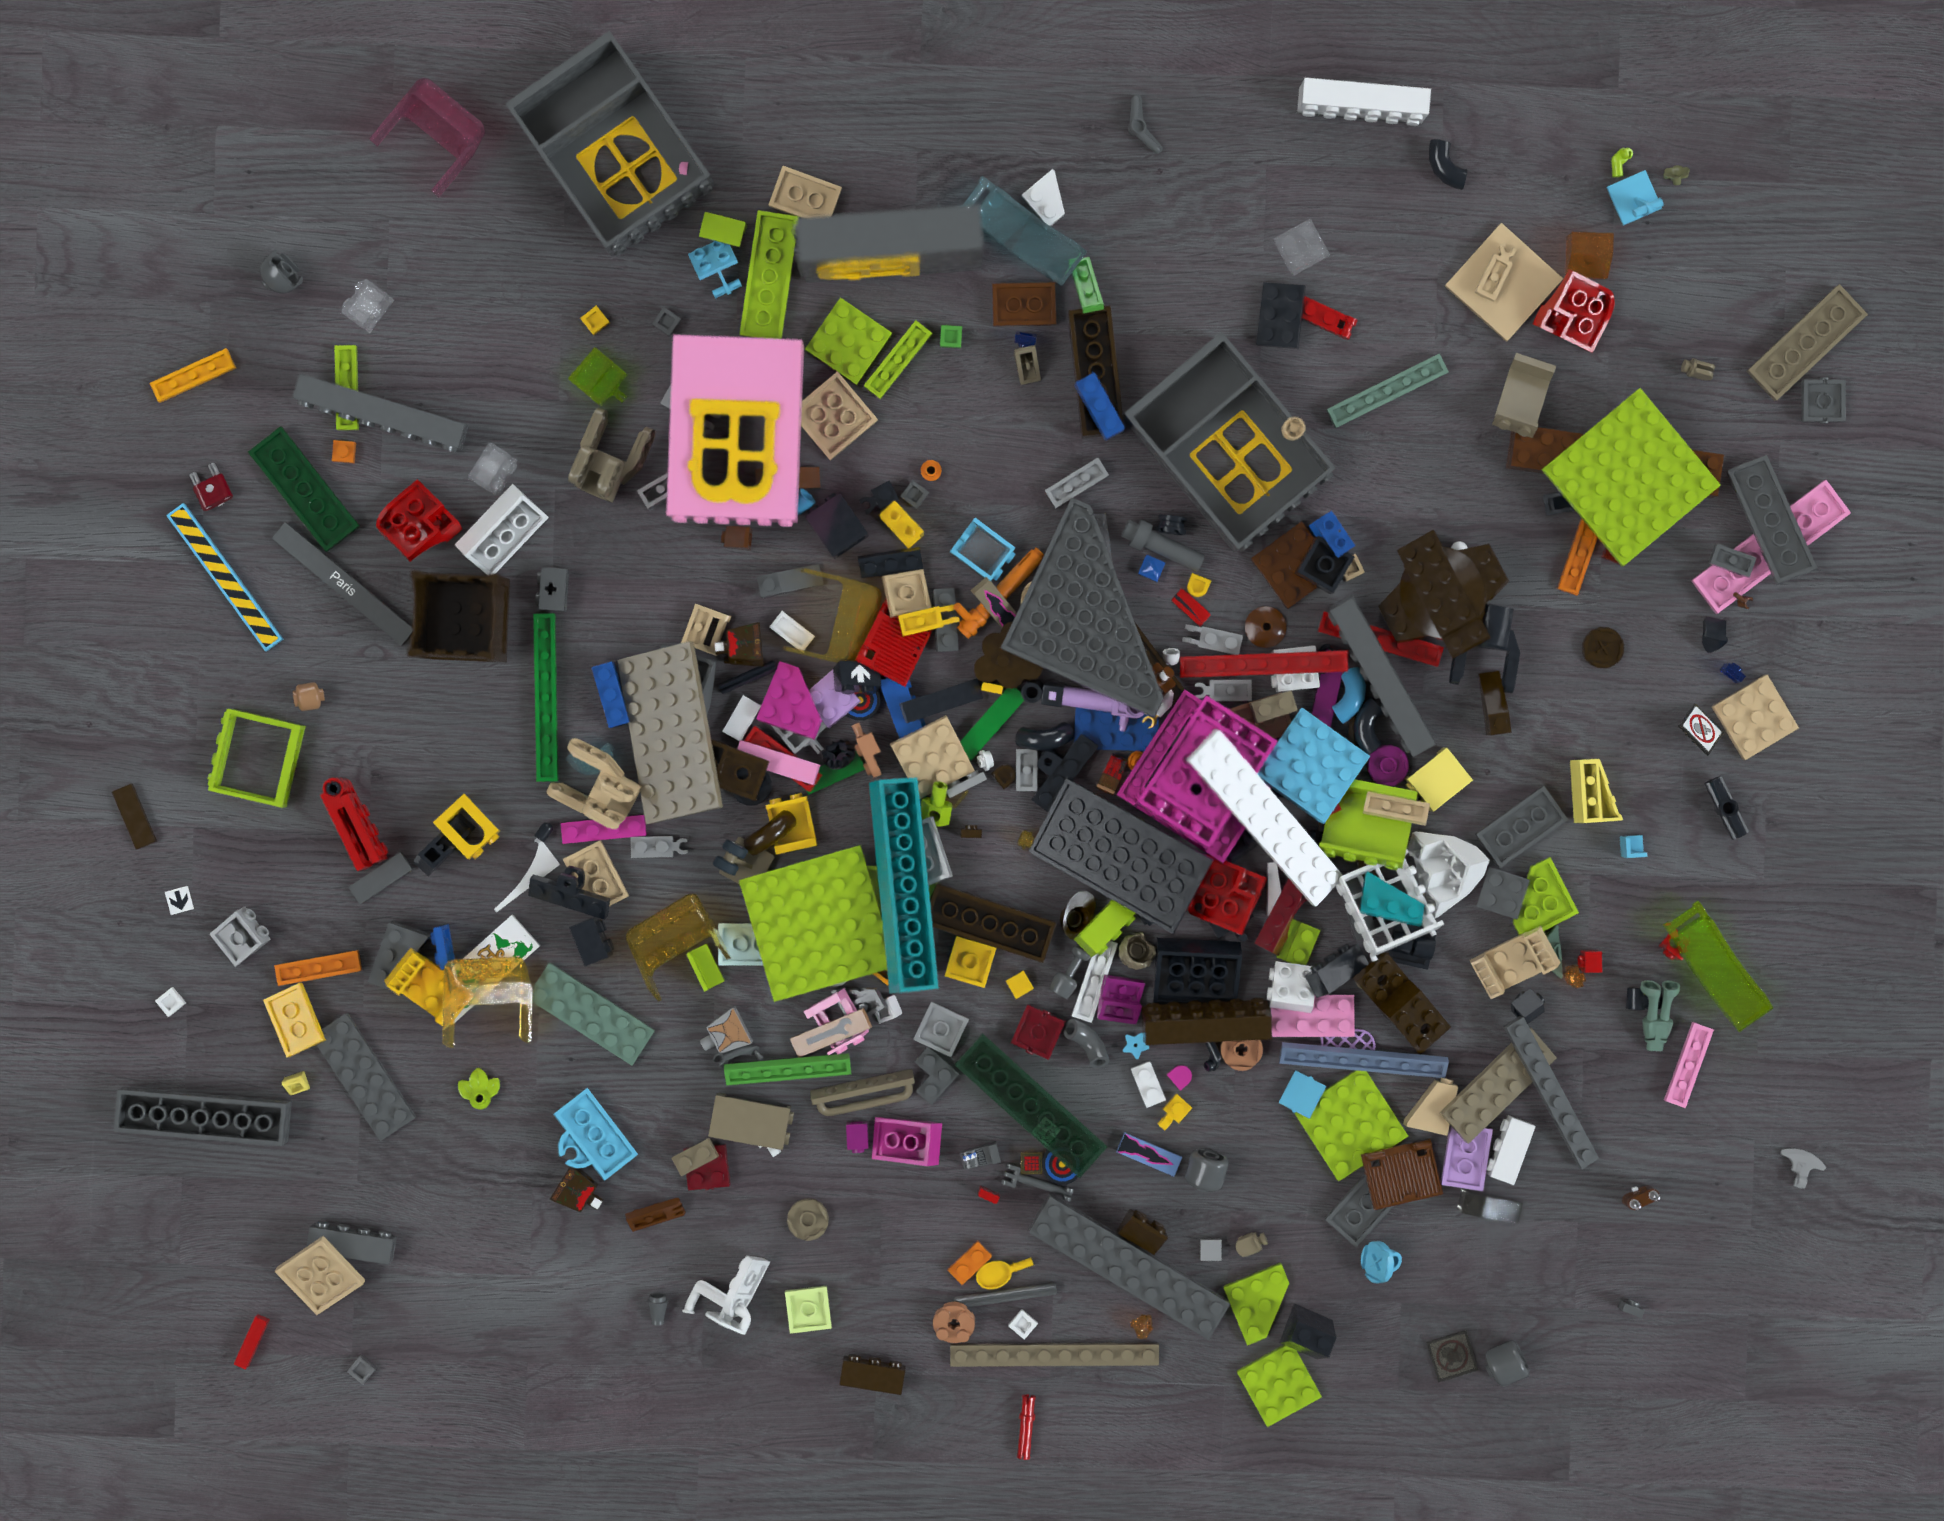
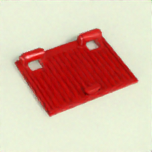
M885 599L855 661L906 687L933 630L902 636L899 618H890L887 615L889 609ZM869 650L875 652L872 660L866 657Z

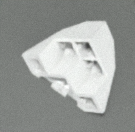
M1413 832L1408 845L1409 855L1414 857L1416 864L1417 884L1424 885L1426 892L1423 896L1427 904L1432 903L1434 905L1435 911L1432 913L1434 918L1439 917L1466 897L1483 878L1489 863V859L1477 846L1454 836Z

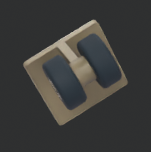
M738 837L736 842L726 839L722 846L726 851L724 857L717 856L713 862V865L720 869L719 873L738 884H740L739 880L767 872L775 858L773 854L767 851H763L756 856L750 855L748 850L744 848V839L742 837Z

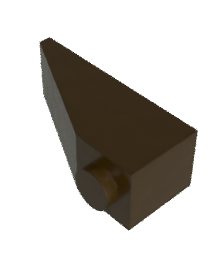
M1500 671L1479 673L1486 735L1512 733Z

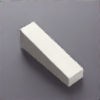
M1275 862L1267 863V916L1271 913L1281 893L1278 868Z

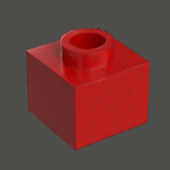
M1580 950L1581 955H1578L1577 963L1581 971L1585 973H1601L1602 951Z

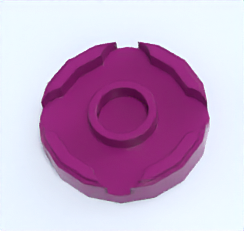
M1382 745L1369 755L1367 771L1370 778L1377 784L1394 786L1401 783L1406 777L1409 770V760L1400 748L1393 745Z

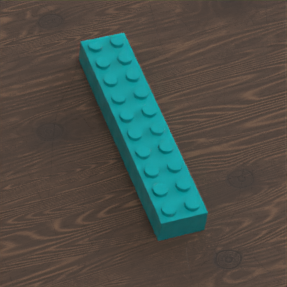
M918 778L886 779L869 782L889 993L939 989Z

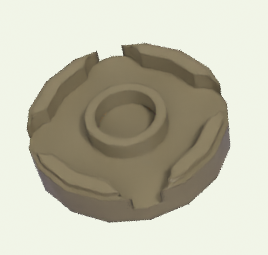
M810 1198L799 1200L792 1205L787 1218V1224L792 1234L806 1241L818 1239L823 1235L829 1221V1215L824 1205Z

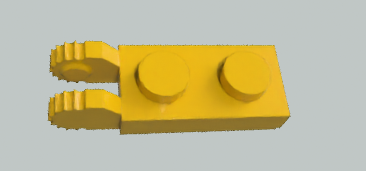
M954 604L899 615L902 636L942 628L944 625L960 622L959 617L942 620L941 612L954 611Z

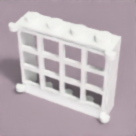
M1404 859L1403 869L1398 868L1396 870L1398 877L1385 881L1379 869L1384 865L1377 864L1376 866L1367 865L1345 874L1338 879L1339 882L1336 884V889L1340 896L1343 895L1346 902V910L1350 915L1352 914L1355 920V929L1359 934L1361 933L1364 939V947L1370 953V958L1373 962L1378 960L1376 955L1427 933H1430L1431 936L1436 935L1435 930L1444 925L1443 921L1436 923L1432 915L1435 911L1434 905L1432 903L1427 904L1423 896L1426 892L1423 884L1418 886L1414 878L1416 868L1413 865L1409 867L1406 859ZM1375 870L1378 878L1388 884L1401 880L1407 895L1425 905L1422 920L1424 928L1411 933L1405 923L1393 921L1385 925L1383 918L1377 917L1381 927L1369 932L1363 917L1368 915L1361 914L1354 901L1361 897L1362 892L1352 896L1346 881L1357 877L1363 888L1364 879L1362 875L1367 871ZM1401 923L1406 936L1393 941L1388 929ZM1383 931L1389 943L1377 948L1372 935Z

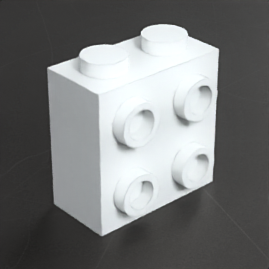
M1306 646L1272 650L1271 653L1316 652V647ZM1318 673L1274 674L1271 676V686L1275 688L1276 692L1320 687Z
M1276 961L1274 968H1270L1269 980H1272V987H1268L1266 1000H1270L1269 1007L1311 1013L1315 994L1305 975L1311 972L1310 968L1312 966Z

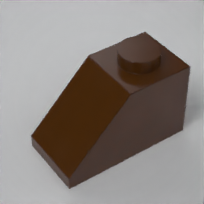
M726 526V531L722 530L721 543H724V547L728 549L751 551L753 530L746 526Z

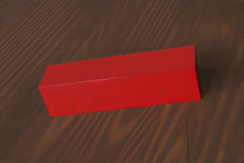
M259 1314L255 1316L234 1365L245 1370L249 1367L270 1319Z

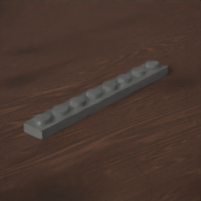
M1519 1016L1503 1026L1578 1168L1584 1169L1599 1159L1527 1022L1523 1016Z

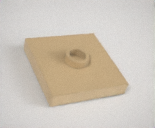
M923 569L882 577L890 618L932 608Z

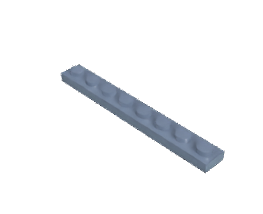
M1282 1042L1279 1055V1064L1445 1078L1449 1064L1448 1057L1287 1042Z

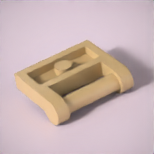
M695 604L681 643L694 642L696 649L716 655L715 642L721 641L726 624L730 622L731 616ZM713 617L718 618L719 621L711 644L706 646L704 642Z

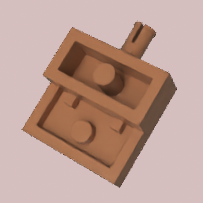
M859 723L852 725L851 727L854 730L858 743L854 746L859 757L864 756L866 760L863 766L868 776L873 775V778L882 775L874 757L881 750L873 733L866 735Z

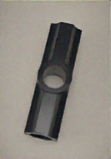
M1718 776L1704 783L1715 805V812L1721 817L1731 840L1749 833L1739 812L1738 803L1733 800L1723 777ZM1726 802L1731 807L1728 813L1723 811V805Z

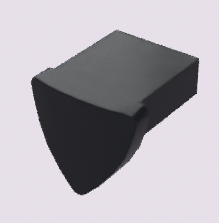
M1706 616L1703 621L1702 644L1706 652L1711 653L1719 650L1728 642V637H1726V620Z

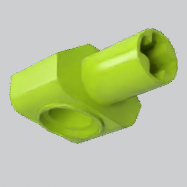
M934 782L931 797H924L921 801L922 820L933 817L937 827L949 825L952 803L945 801L948 788L946 783Z

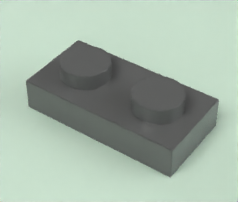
M1717 543L1713 548L1708 564L1749 578L1757 557Z

